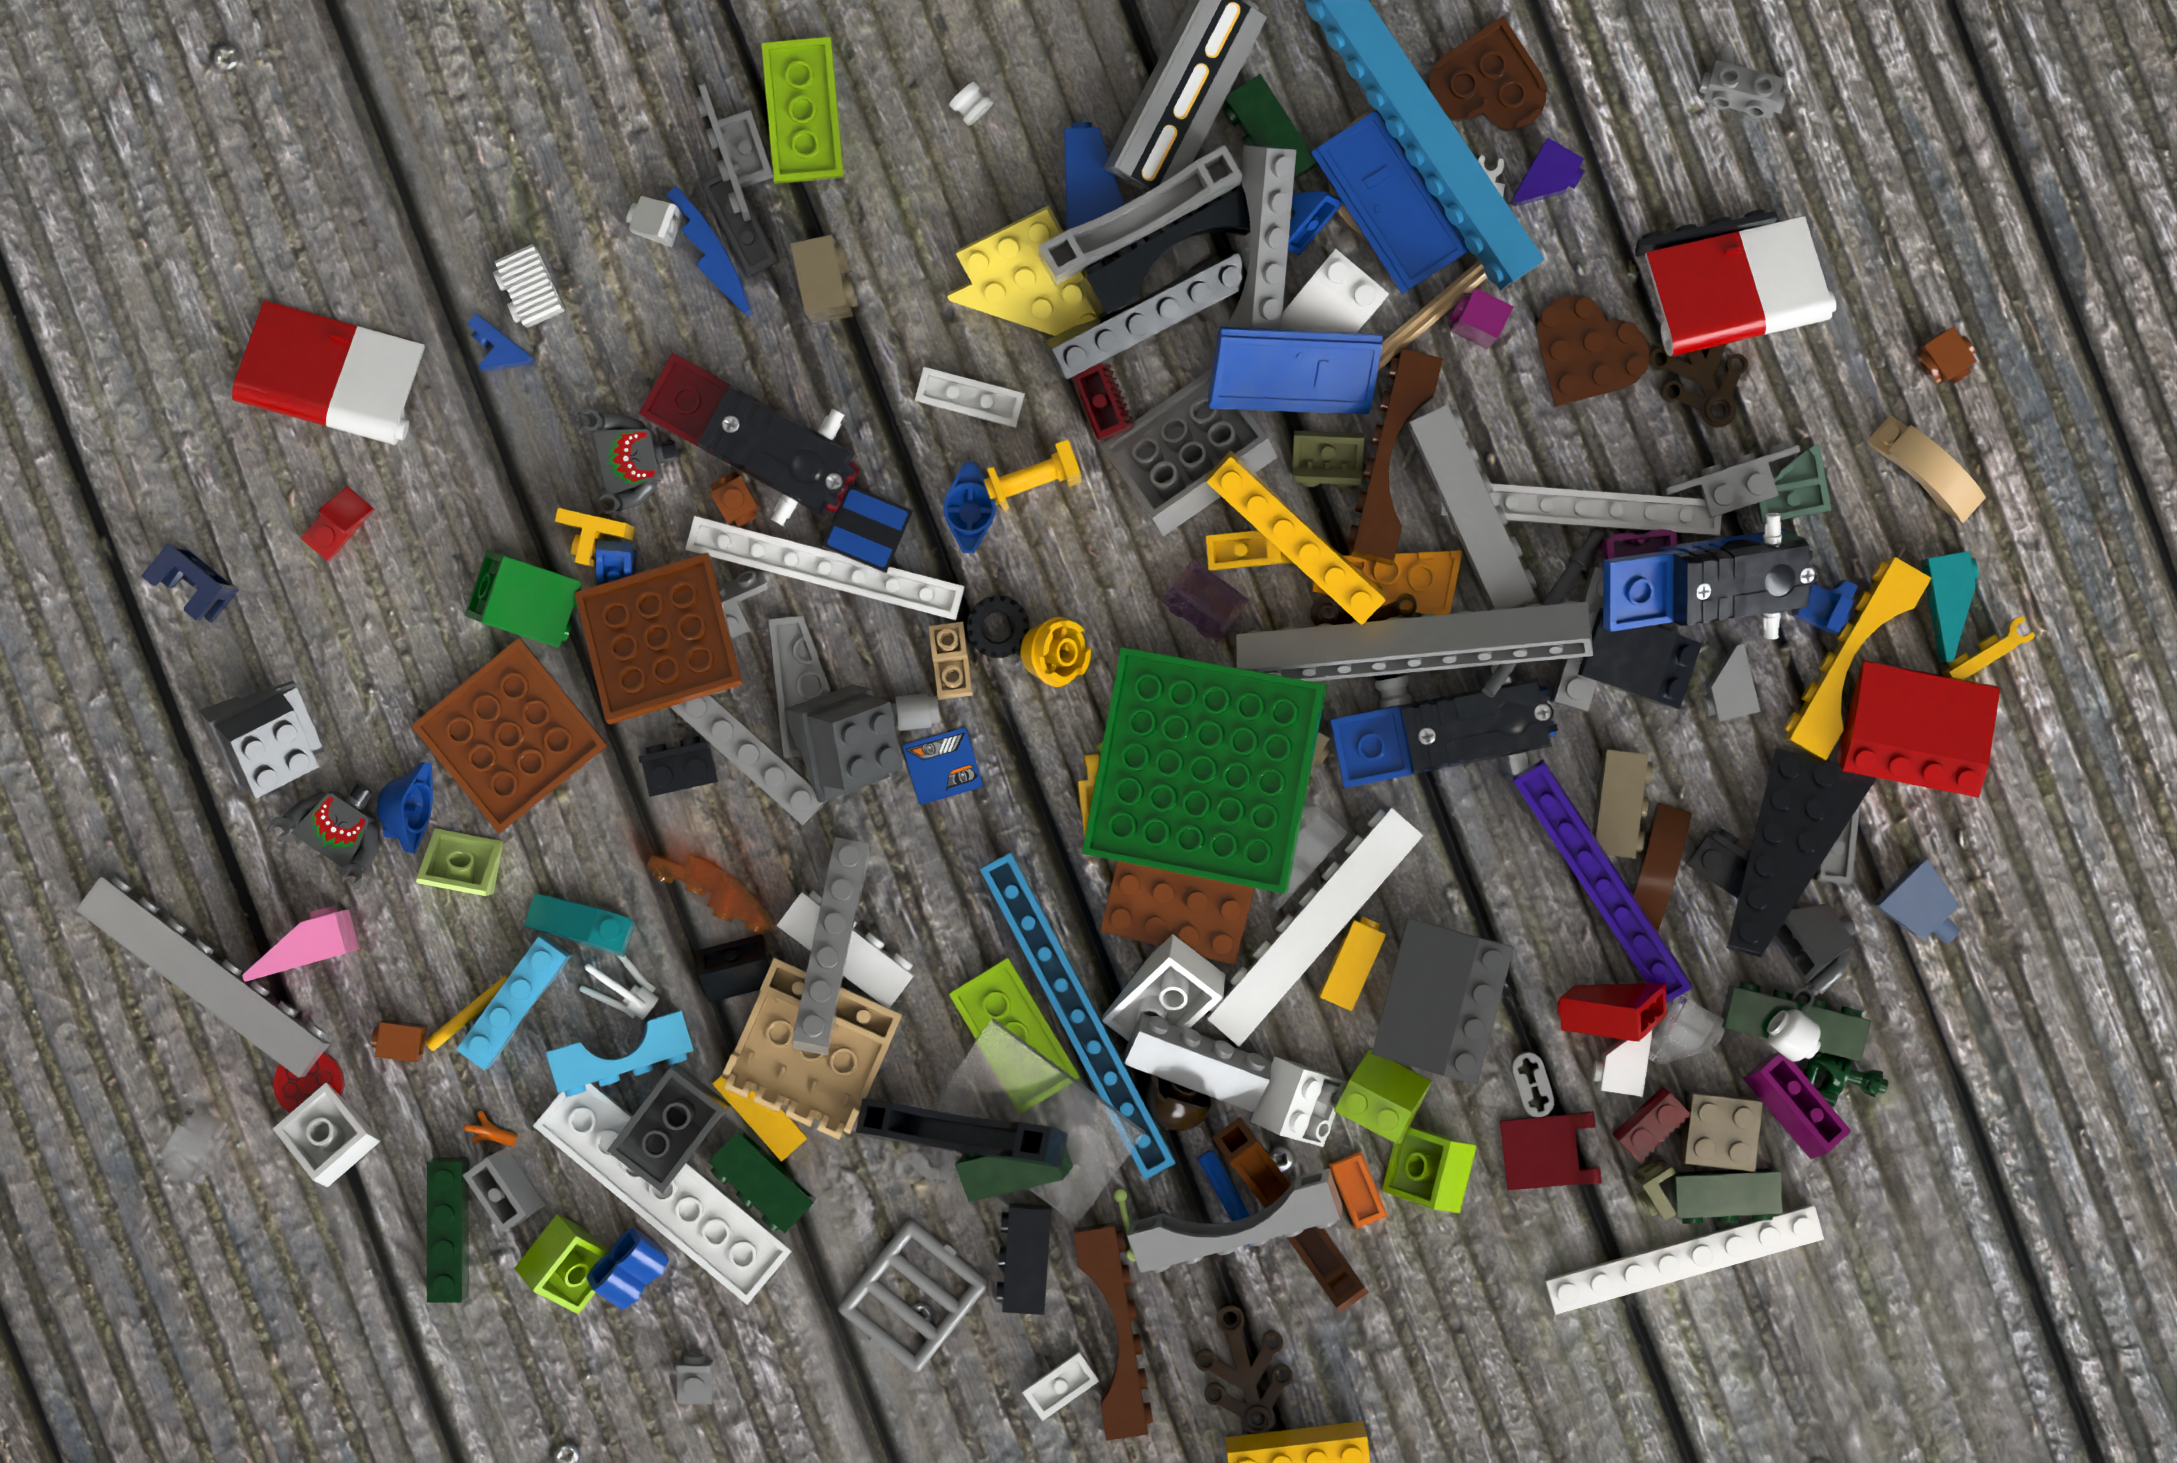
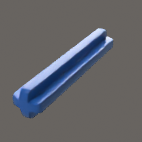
M1212 1149L1201 1154L1198 1157V1161L1231 1221L1249 1217V1212L1216 1152Z

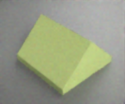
M434 828L416 878V883L482 896L494 894L503 841Z

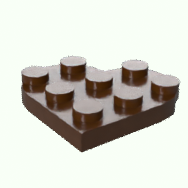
M1504 16L1446 53L1435 64L1428 79L1429 90L1445 114L1455 122L1471 120L1483 115L1501 131L1519 130L1531 125L1541 115L1546 104L1547 85L1544 78Z
M1578 295L1563 296L1552 301L1542 311L1536 326L1537 342L1555 407L1622 390L1636 383L1646 373L1650 359L1649 345L1643 333L1638 330L1634 323L1621 320L1606 321L1600 308L1596 306L1591 298H1583Z

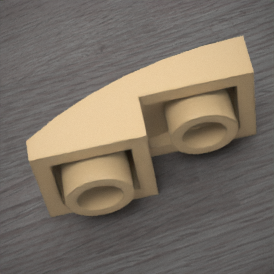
M963 622L928 626L938 700L972 696Z

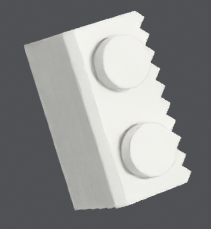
M531 244L494 261L498 270L493 272L494 278L500 290L504 291L507 289L512 299V302L508 303L507 306L516 323L521 321L525 327L529 328L565 311L536 246Z

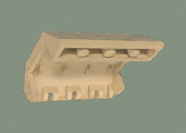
M774 957L738 1044L723 1071L722 1077L727 1079L724 1089L744 1098H747L750 1090L756 1092L753 1102L778 1113L782 1105H786L788 1109L785 1116L811 1127L814 1119L821 1121L817 1128L818 1131L840 1140L843 1131L848 1134L851 1133L860 1113L862 1098H867L903 1014L841 987L828 1055L793 1049L792 1039L807 972Z

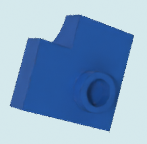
M1841 580L1835 587L1828 590L1813 584L1812 592L1809 595L1808 607L1794 609L1791 616L1828 634L1839 633L1840 630H1843L1851 615L1850 609L1854 603L1852 598L1858 585L1847 580Z

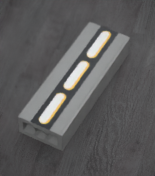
M1189 0L1103 167L1104 170L1145 194L1193 163L1267 19L1265 15L1258 12L1259 7L1249 0Z

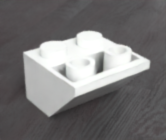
M1274 1056L1271 1065L1270 1081L1250 1122L1280 1136L1324 1147L1336 1114L1334 1110L1345 1090L1347 1081L1302 1064Z

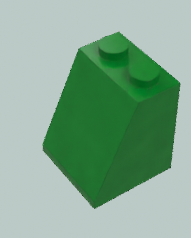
M486 550L465 616L478 622L560 648L561 642L566 641L571 630L569 618L572 609L578 607L574 593L582 590L580 589L581 581Z

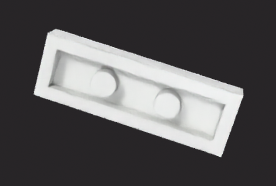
M923 367L915 402L1016 428L1025 393Z

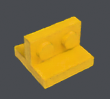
M557 509L555 522L582 529L581 535L576 534L572 543L571 555L576 556L575 563L596 568L595 548L597 540H604L605 535L633 541L635 527L627 523L566 509Z

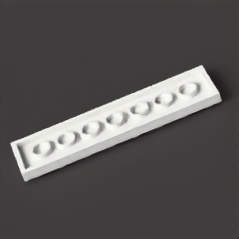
M594 1083L586 1084L585 1092L566 1097L565 1092H561L533 1127L748 1305L793 1249L688 1161L662 1194L607 1152L608 1148L633 1116Z

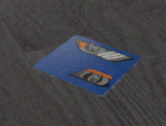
M965 727L902 746L920 805L983 786Z

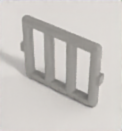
M908 1220L840 1303L838 1310L841 1315L870 1337L868 1342L878 1350L883 1347L911 1371L919 1372L986 1290L988 1281L956 1255L958 1251L948 1242L943 1245L915 1221ZM911 1237L971 1284L959 1301L899 1254ZM889 1265H892L949 1311L937 1328L877 1281ZM867 1292H870L928 1339L916 1355L855 1308Z

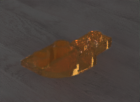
M693 853L688 855L685 865L658 854L651 855L646 868L654 871L652 877L672 884L673 879L687 883L685 890L700 896H705L706 891L710 892L711 896L707 907L714 909L712 915L732 922L733 918L736 917L747 922L745 928L763 935L766 929L769 931L775 930L777 922L768 908L743 882L725 869Z

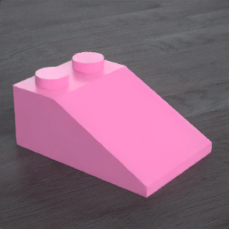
M335 905L309 912L311 919L300 922L242 975L244 982L359 950L360 947L349 909L338 911V907Z

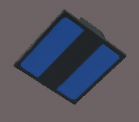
M849 484V488L844 493L843 501L834 516L822 547L887 573L913 510Z

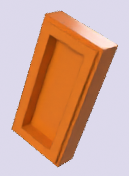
M1361 1150L1328 1163L1355 1229L1388 1216Z

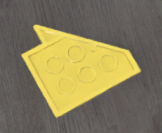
M1049 205L958 249L956 252L971 282L949 292L947 298L951 302L1053 336L1098 318L1078 284L1087 277L1084 270L1055 285L1038 256L1039 245L1063 233Z

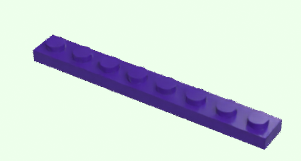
M1544 759L1513 776V782L1647 983H1665L1667 1002L1691 990L1692 983Z

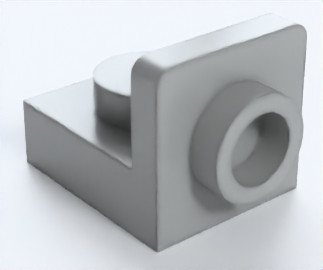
M700 1354L685 1355L684 1360H679L675 1365V1372L677 1373V1404L712 1405L714 1360H705V1355Z

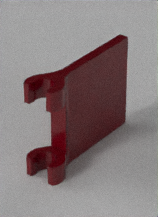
M1594 1111L1500 1121L1507 1191L1602 1183L1600 1166L1579 1169L1575 1129L1595 1128Z

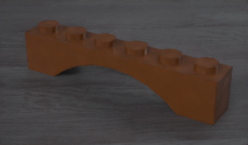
M1402 349L1399 358H1392L1388 378H1393L1394 382L1391 392L1384 391L1380 411L1386 412L1383 425L1376 424L1371 444L1378 447L1375 459L1368 457L1363 478L1370 480L1367 492H1359L1355 508L1356 512L1361 513L1358 526L1351 525L1347 545L1353 546L1351 553L1353 557L1390 566L1394 562L1402 525L1394 510L1390 494L1389 466L1391 452L1398 435L1407 421L1419 408L1433 398L1443 358L1407 349Z
M1115 1222L1074 1228L1079 1268L1093 1280L1103 1293L1113 1313L1118 1332L1116 1367L1110 1385L1101 1399L1106 1441L1148 1434L1147 1424L1153 1423L1150 1402L1143 1403L1142 1390L1148 1389L1145 1368L1138 1369L1136 1355L1143 1354L1140 1334L1132 1333L1131 1321L1137 1320L1134 1299L1127 1300L1125 1286H1130L1132 1283L1129 1265H1122L1120 1252L1126 1251L1123 1230L1116 1231Z

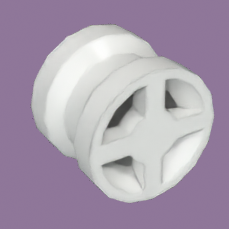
M971 82L952 99L949 106L954 111H959L963 115V121L967 126H970L989 110L993 101L989 97H983L979 92V86L975 82Z

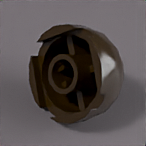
M1152 1074L1147 1081L1144 1093V1103L1151 1117L1161 1128L1176 1131L1191 1130L1201 1124L1209 1115L1216 1099Z

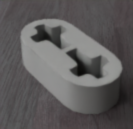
M1529 1051L1520 1052L1512 1060L1511 1072L1524 1110L1531 1116L1544 1117L1550 1113L1554 1106V1097L1544 1064L1536 1054ZM1525 1058L1531 1063L1536 1062L1537 1065L1536 1068L1532 1069L1534 1078L1532 1082L1528 1081V1077L1524 1072H1518V1068L1523 1066L1522 1060ZM1536 1086L1539 1095L1547 1097V1101L1542 1102L1543 1108L1537 1110L1534 1105L1529 1106L1528 1101L1533 1099L1531 1087Z

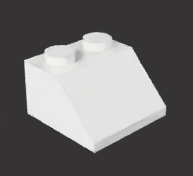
M328 1083L322 1085L273 1128L311 1179L326 1187H329L381 1141L361 1115Z

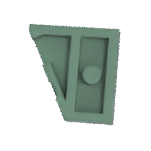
M1820 445L1811 446L1774 474L1773 479L1779 496L1757 503L1760 524L1766 523L1765 514L1767 513L1781 514L1780 520L1831 511Z

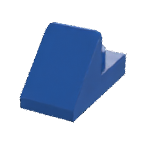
M1324 191L1293 193L1291 208L1296 213L1290 219L1288 251L1300 255L1343 205L1338 197Z
M475 313L467 323L475 330L471 335L487 349L491 344L494 345L480 363L478 369L492 371L529 366L535 362L536 359Z
M597 540L595 548L597 586L635 574L637 550L633 549V543Z

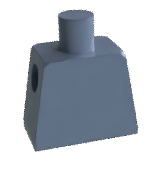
M1919 858L1872 904L1884 915L1919 939L1924 940L1934 932L1944 944H1948L1961 931L1949 918L1958 908V902L1927 859Z

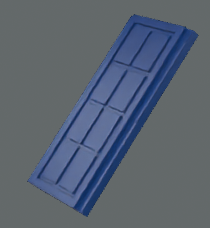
M1378 110L1373 111L1310 153L1401 294L1469 252L1465 244V238L1458 228L1449 222L1445 215L1444 207L1437 197L1428 191L1424 178L1418 169L1409 163L1405 150L1397 138L1390 135L1385 121Z
M1220 327L1208 392V407L1212 409L1369 414L1373 401L1383 336L1377 333Z

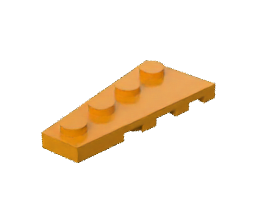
M1463 550L1396 553L1392 566L1358 557L1343 556L1359 568L1369 579L1382 586L1386 601L1381 606L1388 605L1396 601L1401 594L1407 593L1416 599L1417 609L1415 613L1436 615L1451 613ZM1313 582L1312 592L1328 595ZM1403 600L1399 604L1402 610H1409L1413 606L1410 600Z

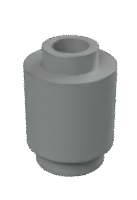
M928 693L895 696V703L891 704L894 724H898V731L932 728V724L940 723L937 695L928 696Z

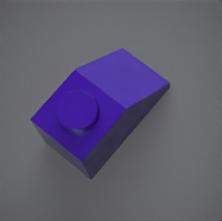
M1547 138L1509 204L1516 207L1561 195L1568 186L1575 189L1585 170L1579 168L1584 158Z

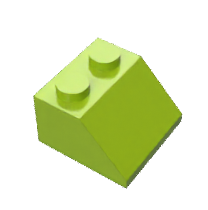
M1369 1049L1350 1078L1334 1112L1399 1144L1402 1143L1432 1080L1392 1060L1372 1055V1050Z
M1410 1126L1402 1143L1393 1144L1382 1192L1433 1210L1460 1213L1477 1145Z
M556 1214L514 1269L533 1292L579 1314L596 1293L592 1290L586 1277L592 1267L604 1255L610 1253L611 1250L580 1225Z

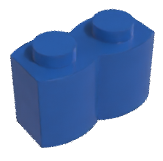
M632 1227L616 1241L610 1253L604 1255L592 1267L586 1278L593 1291L619 1309L624 1310L639 1300L645 1285L664 1273L669 1258L659 1244Z

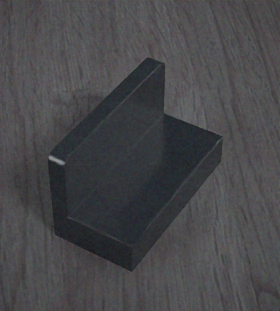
M763 934L695 951L699 978L709 1002L760 990L770 968L767 945Z

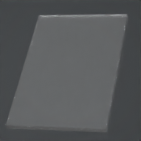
M994 1018L980 1037L976 1038L973 1047L944 1088L940 1089L939 1095L928 1109L981 1119L1049 1126L1056 1129L1060 1128L1061 1131L1068 1133L1066 1148L1073 1168L1064 1180L1028 1189L1076 1225L1089 1208L1094 1206L1097 1197L1125 1159L1132 1154V1150L1146 1132Z

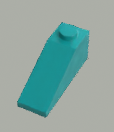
M1970 551L1921 560L1923 573L1931 577L1926 587L1939 663L1954 661L1975 591V578L1979 577L1977 561L1975 558H1971Z
M537 893L534 894L524 923L526 928L623 958L635 926L631 918Z

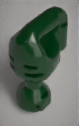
M1820 1051L1808 1061L1803 1073L1814 1086L1820 1068L1823 1067L1827 1070L1821 1087L1816 1089L1831 1107L1836 1105L1838 1096L1843 1091L1847 1082L1858 1085L1865 1094L1876 1097L1878 1092L1885 1093L1889 1083L1888 1080L1883 1079L1882 1071L1871 1069L1860 1072L1851 1069L1849 1059Z

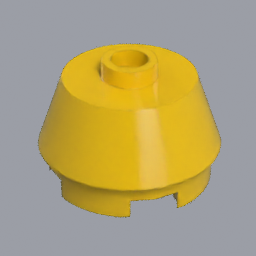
M1054 617L1031 628L1025 634L1021 644V659L1024 667L1032 675L1050 686L1061 687L1069 684L1077 675H1083L1089 666L1091 648H1086L1085 639L1081 633L1085 630L1078 623L1064 617Z

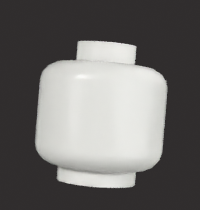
M1797 1009L1780 1011L1768 1025L1769 1044L1793 1062L1800 1061L1805 1057L1810 1059L1820 1049L1821 1042L1819 1038L1821 1031L1819 1025Z

